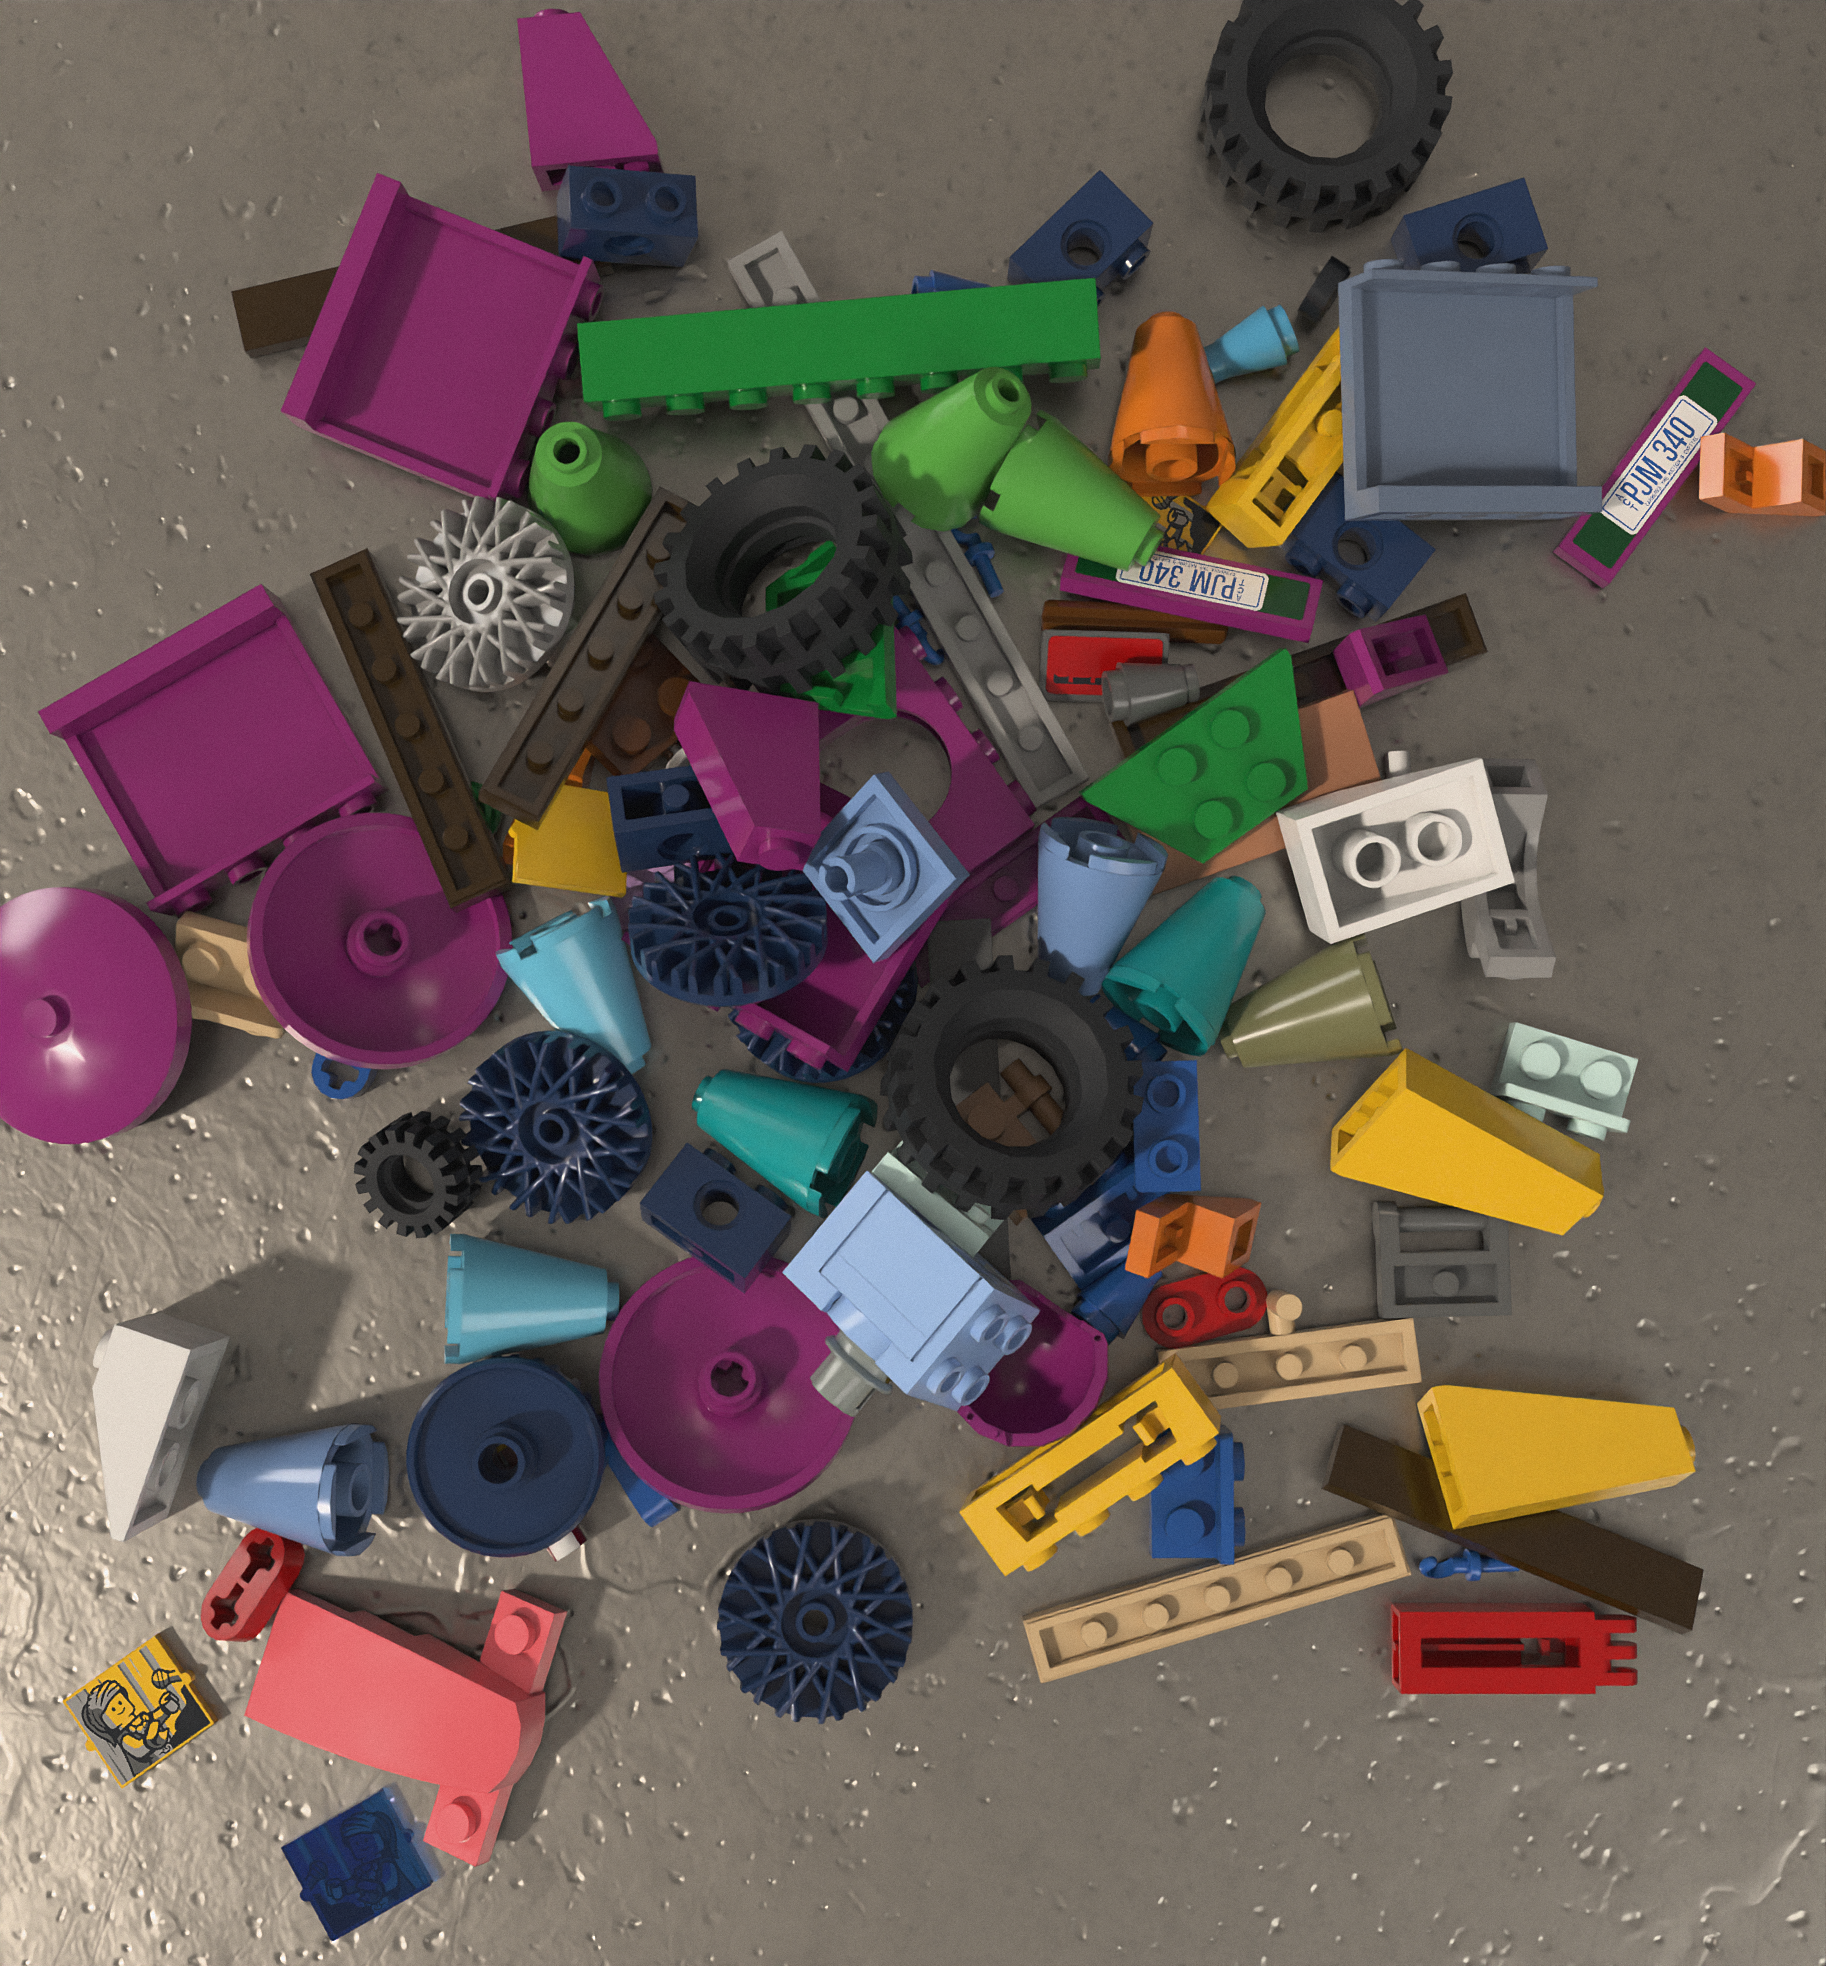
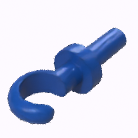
M957 528L952 529L951 532L957 543L967 545L968 550L964 555L971 567L976 566L989 597L994 598L1001 595L1004 589L990 560L995 555L992 544L990 542L982 543L978 533L965 534Z
M899 595L893 596V607L899 614L896 618L899 621L895 626L897 630L907 625L926 651L927 657L924 660L932 665H940L945 658L942 649L935 651L930 646L926 637L928 633L920 624L924 619L922 612L919 609L911 612Z
M1469 1548L1464 1549L1463 1557H1450L1444 1562L1437 1563L1436 1557L1429 1556L1424 1558L1419 1564V1571L1426 1577L1439 1579L1464 1573L1467 1581H1479L1481 1573L1518 1572L1520 1570L1489 1556H1480L1479 1552Z

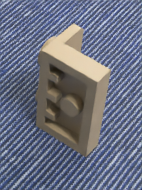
M186 911L176 923L175 952L187 980L192 1018L205 1019L242 1029L256 1036H267L275 1039L282 1038L286 1030L274 1018L263 1002L250 970L247 954V927Z

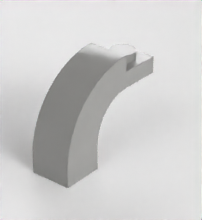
M1482 758L1515 882L1461 900L1462 921L1469 957L1480 958L1485 977H1501L1509 980L1552 978L1556 955L1542 917L1537 889L1538 842L1548 793L1535 759Z

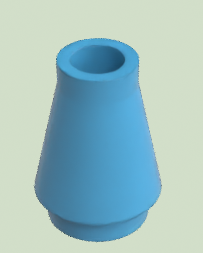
M1281 305L1269 310L1261 306L1216 341L1204 347L1215 384L1227 378L1287 365V357L1300 352L1294 330Z

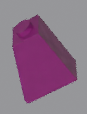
M545 9L537 12L534 17L517 18L531 167L541 191L559 190L568 165L664 173V166L656 139L580 12L569 13L562 9Z
M689 681L674 719V731L737 861L760 864L766 869L775 871L788 869L802 871L821 836L818 702Z

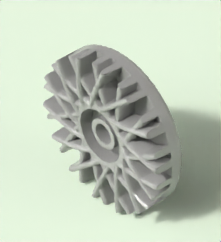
M475 496L473 502L469 500L461 501L465 510L464 513L459 514L449 509H443L441 511V522L438 520L430 522V525L439 532L433 542L420 537L414 540L420 554L410 553L407 559L419 565V569L415 579L405 576L399 577V582L409 589L398 594L400 602L411 606L412 616L398 617L397 621L401 625L408 627L402 635L403 638L419 647L410 654L411 657L422 661L421 667L424 670L437 674L436 679L471 691L496 692L516 686L532 676L545 664L557 648L564 635L572 611L574 573L570 555L562 537L543 516L500 497H496V502H493L484 497Z

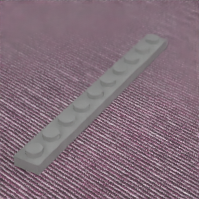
M782 231L727 260L729 271L750 308L822 302ZM856 390L831 392L832 400L830 402L805 405L830 451L832 452L836 449L845 453L853 466L859 463L881 493L873 476L871 451L882 429L889 420L877 399L857 398ZM885 499L907 534L903 539L912 551L913 563L901 567L911 582L909 592L922 612L924 619L1012 776L1028 794L1036 810L1087 782L1089 776L951 530L943 532L921 528L911 522L915 515L905 509L900 503L893 508Z

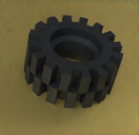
M420 1111L415 1116L410 1112L391 1122L361 1146L358 1155L363 1158L354 1164V1174L365 1177L358 1181L355 1186L358 1194L369 1192L371 1199L363 1205L369 1214L377 1208L380 1209L383 1215L378 1223L386 1229L394 1222H397L396 1234L404 1237L410 1235L414 1230L416 1238H426L432 1232L437 1234L474 1204L472 1200L480 1194L482 1185L475 1182L483 1176L482 1165L470 1164V1161L477 1157L479 1153L475 1145L464 1149L460 1141L467 1134L460 1127L452 1133L447 1131L450 1119L441 1115L431 1122V1112ZM403 1155L416 1159L427 1169L434 1184V1194L422 1190L410 1179L405 1170Z

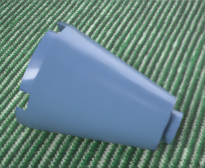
M1057 817L1053 818L1051 828L1044 822L1041 825L1038 836L1037 958L1050 962L1048 977L1064 983L1072 971L1083 977L1085 980L1078 992L1083 996L1097 994L1101 989V984L1109 972V968L1116 961L1165 869L1168 853L1162 845L1138 832L1135 844L1116 836L1118 825L1086 818Z
M359 1423L339 1425L218 1447L201 1464L197 1474L196 1486L204 1505L213 1513L336 1556H357L371 1545L376 1533L366 1532L372 1514L383 1515L385 1511L390 1477L388 1452L384 1442H373L370 1434L378 1431L373 1425Z

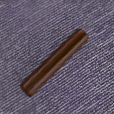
M1049 599L1044 602L1042 607V631L1080 630L1170 634L1169 642L1221 644L1225 641L1228 634V626L1121 603Z

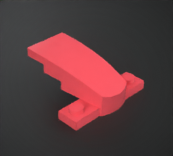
M301 1589L289 1590L279 1604L244 1716L339 1756L391 1773L440 1785L423 1841L476 1867L490 1861L513 1784L520 1780L531 1765L541 1743L545 1722V1692L543 1688L568 1611L517 1589L501 1591L480 1661L478 1662L429 1633L414 1636L365 1610L348 1612Z

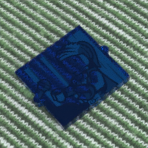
M383 1788L288 1841L281 1847L303 1888L300 1892L301 1900L305 1902L310 1901L331 1942L430 1887L433 1883L430 1874L412 1843L414 1838L413 1830L410 1828L404 1829Z

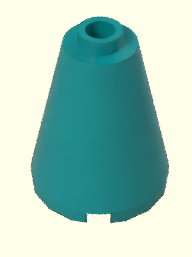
M1230 876L1229 879L1223 877L1213 878L1109 968V972L1101 984L1106 997L1116 1008L1140 1022L1144 1018L1159 1028L1158 1034L1161 1037L1158 1042L1187 1055L1198 1057L1205 1055L1208 1049L1216 1043L1266 915V910L1260 902L1262 898L1260 891L1252 883L1239 876Z
M722 1069L714 1077L708 1075L701 1081L693 1097L692 1110L698 1112L697 1126L808 1213L825 1219L829 1216L825 1203L834 1207L838 1206L850 1189L865 1159L869 1145L861 1142L860 1134L864 1123L875 1128L878 1104L873 1099L861 1094Z

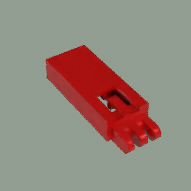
M1391 1602L1392 1684L1400 1694H1596V1686H1634L1638 1684V1670L1625 1666H1612V1660L1636 1659L1637 1643L1611 1640V1633L1637 1632V1617L1624 1614H1595L1584 1603ZM1521 1638H1537V1652L1542 1656H1550V1653H1564V1664H1521V1651H1524V1644L1521 1642Z

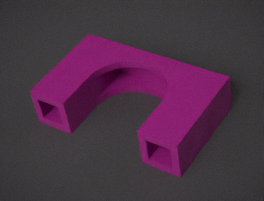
M894 625L897 717L895 718L906 720L922 727L935 738L945 753L950 768L951 783L942 806L928 822L945 844L951 848L968 868V873L971 875L1031 832L1035 824L1029 816L1037 810L1028 794L1016 780L1007 785L997 772L993 764L1000 760V757L982 730L978 728L970 733L961 721L957 712L964 707L948 681L942 676L934 682L920 661L926 658L927 654L912 630L907 625L897 630ZM819 710V752L858 725L880 718Z

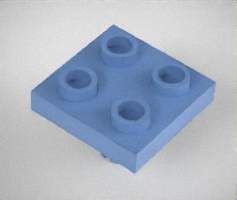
M889 771L874 774L821 831V836L802 870L873 963L889 958L970 875Z

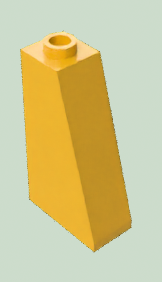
M1405 1048L1332 1128L1330 1170L1340 1176L1562 1236L1582 1217L1587 1218L1592 1215L1604 1197L1599 1153L1408 1048Z
M1451 1385L1431 1387L1417 1403L1453 1529L1671 1487L1696 1472L1693 1464L1696 1452L1692 1436L1685 1426L1680 1425L1674 1407Z

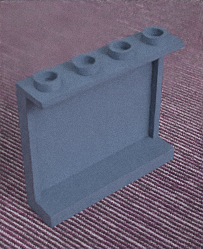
M1380 259L1365 263L1363 265V273L1338 283L1345 521L1565 520L1602 512V486H1577L1573 295L1598 287V278L1571 276V268L1569 266H1547L1531 271V274H1516V265L1499 263L1481 266L1476 269V272H1460L1459 262L1440 261L1422 265L1420 270H1404L1403 260Z

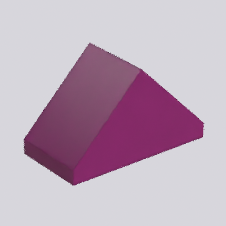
M1425 614L1358 629L1350 633L1332 651L1347 690H1354L1359 709L1449 673Z

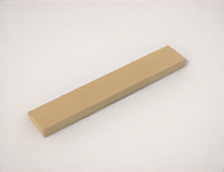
M1375 1512L1235 1553L1234 1565H1221L1217 1559L1027 1614L1022 1616L1042 1684L1410 1576L1411 1571L1395 1518Z

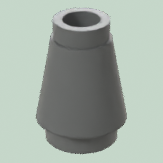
M1118 662L1115 670L1103 671L1101 677L1103 703L1109 721L1123 720L1126 726L1185 706L1187 703L1198 702L1199 680L1193 664Z

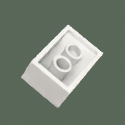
M1479 757L1335 791L1276 811L1309 931L1330 944L1515 882L1483 760Z
M156 1312L114 1325L113 1330H107L102 1336L93 1359V1366L99 1368L92 1389L110 1537L112 1539L125 1542L167 1518L230 1338L229 1335L161 1312Z

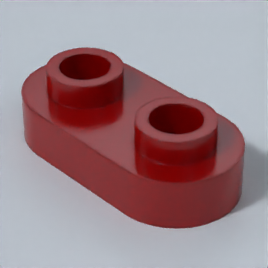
M1242 1266L1224 1278L1207 1272H1200L1154 1286L1140 1310V1321L1145 1332L1156 1343L1168 1348L1184 1347L1243 1331L1257 1324L1267 1308V1290L1259 1276ZM1234 1287H1241L1247 1295L1245 1305L1236 1311L1229 1310L1225 1304L1226 1293ZM1173 1304L1181 1305L1185 1310V1319L1178 1327H1168L1163 1322L1164 1310Z

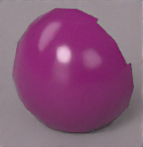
M1020 1279L1009 1280L1041 1311L1030 1323L1032 1331L1024 1344L1012 1354L1003 1355L988 1373L990 1380L984 1392L971 1404L961 1406L957 1412L978 1434L1008 1447H1043L1072 1435L1096 1411L1109 1380V1345L1105 1335L1088 1323L1066 1312Z

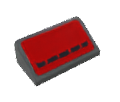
M1043 630L1040 638L1039 689L1046 701L1103 703L1101 688L1103 671L1115 670L1118 662L1168 664L1170 634Z

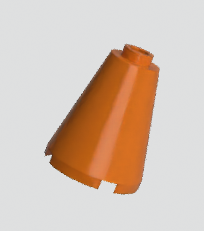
M1165 311L1152 315L1147 321L1138 326L1135 331L1109 449L1108 466L1122 480L1129 482L1131 488L1141 497H1191L1202 493L1201 482L1218 476V486L1229 480L1236 470V449L1196 324L1179 313Z

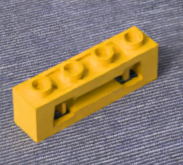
M1339 326L1237 462L1236 470L1229 480L1220 485L1204 507L1247 548L1282 545L1343 463ZM1292 497H1296L1284 513L1282 511Z
M1174 1353L1099 1404L1096 1411L1072 1435L1043 1447H1036L968 1493L959 1513L1004 1576H1007L1022 1565L1027 1572L1032 1571L1048 1561L1058 1551L1055 1543L1075 1530L1081 1537L1104 1523L1111 1515L1107 1508L1126 1495L1132 1501H1136L1154 1490L1164 1479L1161 1472L1181 1459L1185 1465H1190L1208 1454L1217 1444L1214 1436L1219 1434L1221 1415L1177 1354ZM1156 1401L1157 1404L1149 1410L1145 1411L1143 1409L1152 1402ZM1136 1414L1137 1420L1132 1427L1142 1442L1060 1496L1056 1509L1044 1516L1050 1499L1042 1488L1123 1434L1124 1424L1127 1419ZM1168 1428L1171 1429L1169 1433L1154 1442L1160 1433ZM1029 1485H1031L1027 1489L1025 1494L1015 1499L1014 1501L1011 1499L1013 1496H1015L1016 1494L1027 1488ZM1034 1518L1038 1520L1035 1523L1032 1521Z

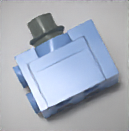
M869 1171L862 1175L782 1272L821 1311L828 1313L832 1321L840 1328L837 1335H830L825 1338V1343L831 1353L812 1374L810 1380L812 1385L826 1400L851 1417H855L876 1391L885 1395H891L893 1392L892 1382L906 1395L958 1411L961 1406L971 1404L986 1389L990 1380L988 1373L1003 1355L1012 1354L1028 1339L1032 1331L1030 1323L1041 1311L978 1252L974 1257L969 1255Z

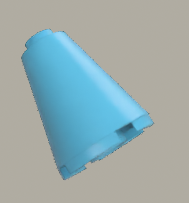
M604 896L588 902L591 910L578 917L572 910L565 912L509 942L512 945V949H499L495 952L501 968L556 1031L572 1033L597 1043L620 1060L631 1074L646 1065L642 1055L648 1052L652 1046L626 943L621 940L623 932L617 908L610 896Z
M450 1234V1250L461 1251V1256H448L445 1328H448L447 1344L457 1345H444V1364L460 1365L488 1359L492 1356L507 1355L604 1334L606 1321H615L618 1316L619 1283L607 1282L606 1269L467 1234Z

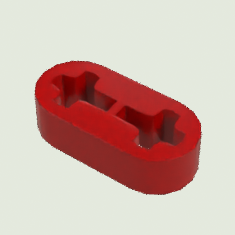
M259 1528L251 1530L241 1541L202 1603L201 1621L207 1635L218 1641L247 1642L254 1639L263 1630L298 1577L304 1564L305 1552L303 1544ZM273 1546L270 1555L275 1560V1563L273 1567L269 1569L268 1567L270 1566L271 1558L266 1553L269 1547ZM234 1600H238L233 1610L231 1605ZM237 1614L239 1617L236 1623H232Z

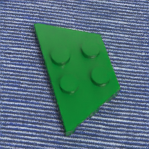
M832 541L823 543L809 554L803 564L789 569L765 587V612L784 606L815 582L834 557L837 547ZM894 623L891 627L878 624L869 636L876 646L866 656L855 649L841 660L846 669L845 673L833 679L829 672L824 670L812 676V690L800 694L797 693L790 683L781 684L778 696L818 702L819 710L887 720L897 717Z
M1279 648L1078 793L1086 802L1203 864L1308 789L1292 658L1287 649Z

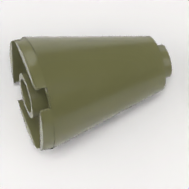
M1362 933L1331 944L1231 1003L1226 1015L1227 1020L1224 1021L1219 1033L1227 1059L1239 1056L1243 1067L1250 1068L1386 1057L1401 1053L1403 1047L1400 1039L1396 1038L1387 1041L1385 1032L1397 1029L1375 960H1372L1370 951L1359 954L1357 950L1369 945L1366 934Z

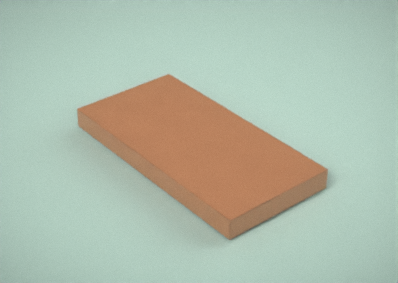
M1345 690L1298 707L1308 789L1281 809L1335 791L1381 781L1354 690ZM1276 812L1203 864L1126 823L1133 844H1135L1138 832L1162 845L1168 853L1165 869L1151 895L1162 893L1286 848Z

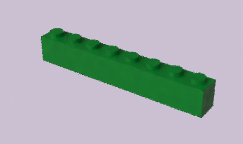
M1095 278L577 323L584 403L596 412L603 411V419L610 421L638 419L642 417L641 408L666 406V413L668 415L699 414L705 412L704 403L729 401L730 409L733 410L760 409L768 406L767 397L793 395L794 404H821L832 400L831 392L856 390L857 398L881 399L894 396L895 386L920 384L921 393L938 394L988 367L1003 368L1013 373L1022 383L1023 375L1049 373V382L1069 383L1087 379V370L1099 369L1101 360Z

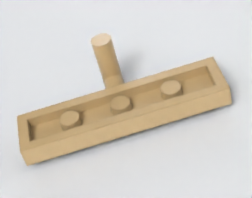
M1283 1289L1272 1290L1266 1298L1270 1334L1197 1343L1179 1348L1155 1349L1157 1365L1176 1353L1216 1410L1422 1382L1413 1318H1385L1296 1330L1295 1319L1302 1312V1303L1298 1297Z

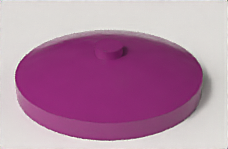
M361 813L336 818L312 828L290 843L274 860L263 877L251 906L247 927V954L250 970L263 1002L274 1018L296 1040L312 1051L342 1064L368 1069H398L428 1062L444 1055L467 1039L488 1017L503 992L508 978V974L501 968V964L495 955V952L499 949H512V944H509L512 941L511 923L502 893L458 913L454 912L448 904L414 820L411 817L390 813Z
M51 887L31 891L10 900L0 907V1118L16 1130L30 1137L57 1144H81L104 1140L135 1128L156 1112L167 1099L182 1073L188 1055L192 1029V1007L185 973L176 952L164 933L150 917L127 900L106 891L87 887Z
M694 1257L684 1259L667 1267L645 1282L630 1297L612 1324L605 1341L599 1370L600 1403L607 1429L615 1447L629 1468L646 1485L675 1503L700 1511L722 1514L744 1513L776 1505L793 1497L818 1479L834 1461L849 1436L855 1417L845 1414L826 1400L816 1390L810 1380L812 1374L831 1353L825 1343V1338L830 1335H837L840 1328L832 1321L828 1313L821 1311L782 1273L789 1265L785 1261L772 1257L744 1294Z

